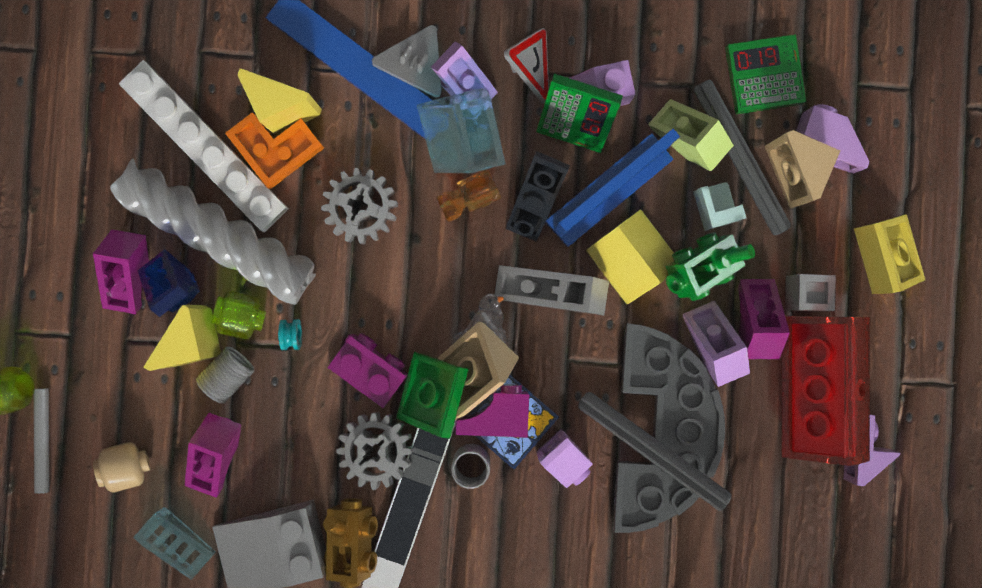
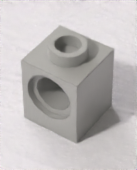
M797 274L786 276L785 310L835 311L836 275Z

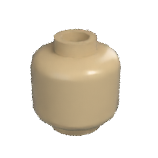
M133 442L104 448L100 451L98 459L93 461L94 474L98 486H105L112 493L140 486L144 482V472L151 470L147 451H139Z

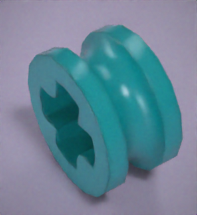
M294 319L292 323H288L287 320H280L278 339L281 350H287L290 346L294 350L301 349L302 325L300 319Z

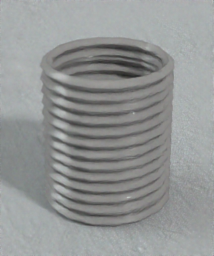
M225 347L223 352H220L218 357H215L213 362L198 375L196 383L208 397L224 404L246 379L254 373V367L237 350L232 347Z
M466 444L457 450L451 466L455 482L467 489L478 488L486 482L490 474V457L483 447L476 444ZM469 453L479 455L486 464L484 472L472 478L462 475L456 464L461 456Z

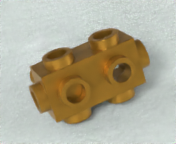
M346 498L341 500L340 505L327 509V516L323 522V527L327 532L324 562L326 565V580L340 582L339 585L341 587L353 588L360 586L362 581L370 578L376 569L377 554L371 551V538L376 535L378 521L375 516H372V507L362 506V499Z

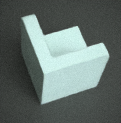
M725 182L710 187L704 186L693 192L704 231L746 219L743 205L734 206L728 183Z

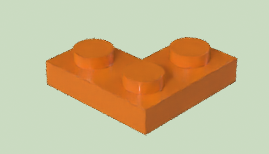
M252 112L225 133L268 189H272L324 149L323 145L302 119H299L276 138H273Z

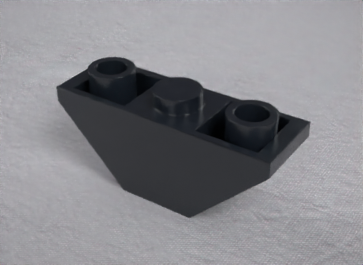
M536 151L505 229L537 242L570 165Z

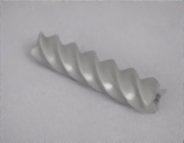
M134 158L130 160L124 173L110 187L115 198L127 210L139 216L147 217L156 227L167 233L178 235L189 247L207 252L220 265L238 270L249 282L267 287L281 301L296 305L305 289L316 276V274H313L315 265L308 257L303 255L288 256L283 244L275 238L258 239L252 225L247 221H227L223 209L218 204H197L194 193L189 187L183 185L168 187L160 170L155 168L138 170Z

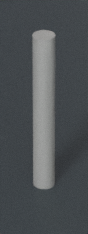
M49 388L34 389V493L50 492Z

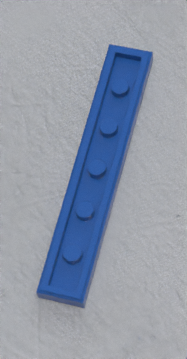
M278 0L265 17L268 22L429 143H431L451 115L448 111L416 87L372 65L374 57L372 54L300 0Z

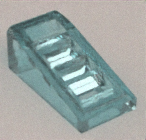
M166 507L154 513L133 537L144 548L191 580L216 553L215 550ZM161 525L165 530L157 536L154 531ZM171 534L177 536L170 546L165 543ZM183 542L187 543L189 546L181 555L175 552ZM194 550H197L201 554L190 565L186 562V559Z

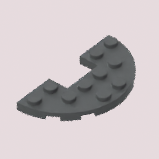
M625 323L621 392L655 395L653 437L703 474L713 478L724 448L725 416L719 391L715 388L707 368L689 348H686L668 334L654 328ZM617 461L613 531L614 533H631L659 526V523L677 514H682L693 505L699 496L652 462Z

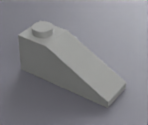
M499 265L494 298L498 300L497 297L501 296L504 298L503 301L604 315L609 281L591 276Z

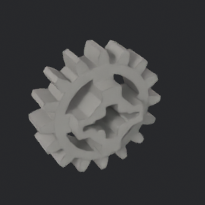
M359 168L354 169L353 177H349L344 171L341 172L343 181L338 183L331 180L330 184L334 188L333 192H323V196L330 201L329 204L321 206V210L331 214V216L324 220L327 225H337L333 230L336 236L343 234L345 231V241L349 243L357 236L359 243L365 244L366 236L368 235L373 240L378 241L379 235L377 231L381 229L388 233L390 229L385 223L387 220L396 221L397 219L395 215L390 213V209L398 207L397 201L389 200V197L395 193L392 187L383 189L387 180L381 176L375 181V173L370 169L365 176H362ZM357 185L356 190L348 194L343 193L349 187ZM374 188L382 198L383 207L375 204L372 198ZM363 198V202L368 205L366 211L360 210L357 215L353 204L354 202L360 203ZM338 206L344 208L347 214L346 225L339 216ZM373 218L377 219L370 227L360 229L363 227L364 222Z
M374 412L371 414L370 421L365 414L358 416L359 425L355 422L348 423L346 427L350 434L344 433L339 436V439L345 443L344 447L336 449V453L345 455V460L339 463V466H348L350 468L346 476L348 480L354 476L359 477V487L364 486L370 481L372 490H376L382 481L387 488L393 484L392 476L400 480L405 475L401 467L408 468L412 464L409 459L405 458L406 455L414 452V447L406 446V441L412 435L411 433L402 435L400 431L404 423L391 424L393 420V415L391 414L386 415L381 420L380 413ZM375 427L385 431L382 434H373L371 430L367 431L366 428ZM384 441L380 446L378 455L367 460L371 455L373 445ZM394 441L397 446V457L393 454ZM355 445L357 446V459L354 451ZM368 467H377L380 471L384 470L385 472L373 473L366 469Z

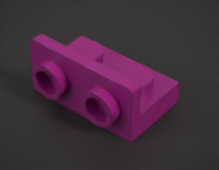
M360 333L358 337L355 334H349L345 339V344L327 368L384 408L407 377L408 373L403 370L406 364L391 353H388L385 357L375 350L378 344L365 334Z

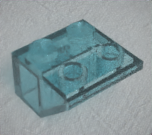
M484 87L416 105L434 173H475L506 164L491 98Z

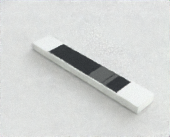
M417 428L411 446L414 447V452L408 454L407 457L412 464L408 468H403L405 475L398 482L374 551L377 554L376 569L370 578L364 580L362 588L399 587L450 439L441 438Z

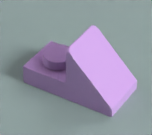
M454 42L431 66L440 78L441 86L474 117L498 93L464 47L457 42Z
M853 411V446H851V456L845 457L843 479L857 486H865L900 455V452L888 448L874 447V442L877 440L879 432L878 425L875 422V415Z

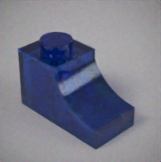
M166 249L137 270L149 309L159 317L168 310L174 313L182 305L190 303L195 295L200 292L194 274Z

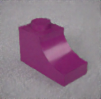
M111 229L93 252L102 308L137 314L142 306V283L146 267L149 264L146 235Z
M740 279L738 285L740 328L738 333L747 347L748 359H780L790 332L775 279Z
M503 384L501 390L493 392V398L485 408L477 413L456 420V435L528 438L529 393L522 391V385Z
M212 413L207 414L188 444L185 475L186 487L215 498L218 497L223 489L230 462L239 445L241 424Z

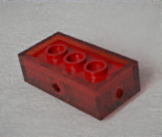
M785 316L790 334L782 352V458L847 466L869 462L870 317Z

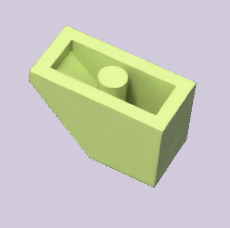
M672 99L664 105L648 124L661 138L674 128L680 138L671 146L687 160L709 171H712L734 146L718 119Z

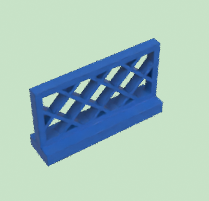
M673 128L660 140H657L651 133L546 220L547 225L568 248L674 160L667 152V149L680 138L679 134Z

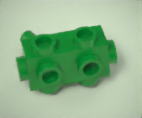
M716 232L706 234L696 240L698 247L695 249L687 247L672 254L674 261L665 266L669 274L666 278V284L670 291L677 294L679 298L689 297L691 301L702 299L711 293L709 289L713 286L731 281L734 278L733 273L745 266L743 260L755 257V250L751 244L738 247L733 234L717 236Z

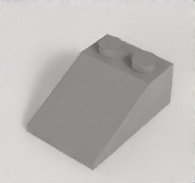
M314 499L217 524L212 527L228 588H282L320 579L326 574L324 562L326 545Z

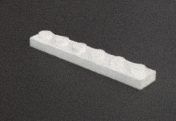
M144 60L140 62L119 83L262 232H266L289 209Z

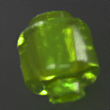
M228 291L224 297L218 296L211 323L216 324V330L221 335L247 340L252 336L254 330L261 331L266 311L259 310L260 300L258 297L236 291Z
M7 366L0 369V415L21 410L32 401L35 390L34 381L29 374L19 367Z

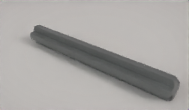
M711 80L700 83L694 88V93L706 115L720 121L734 146L729 150L728 155L768 228L774 236L787 231L791 227V223Z
M587 392L582 397L578 408L718 511H722L728 505L732 495L726 489L593 393Z

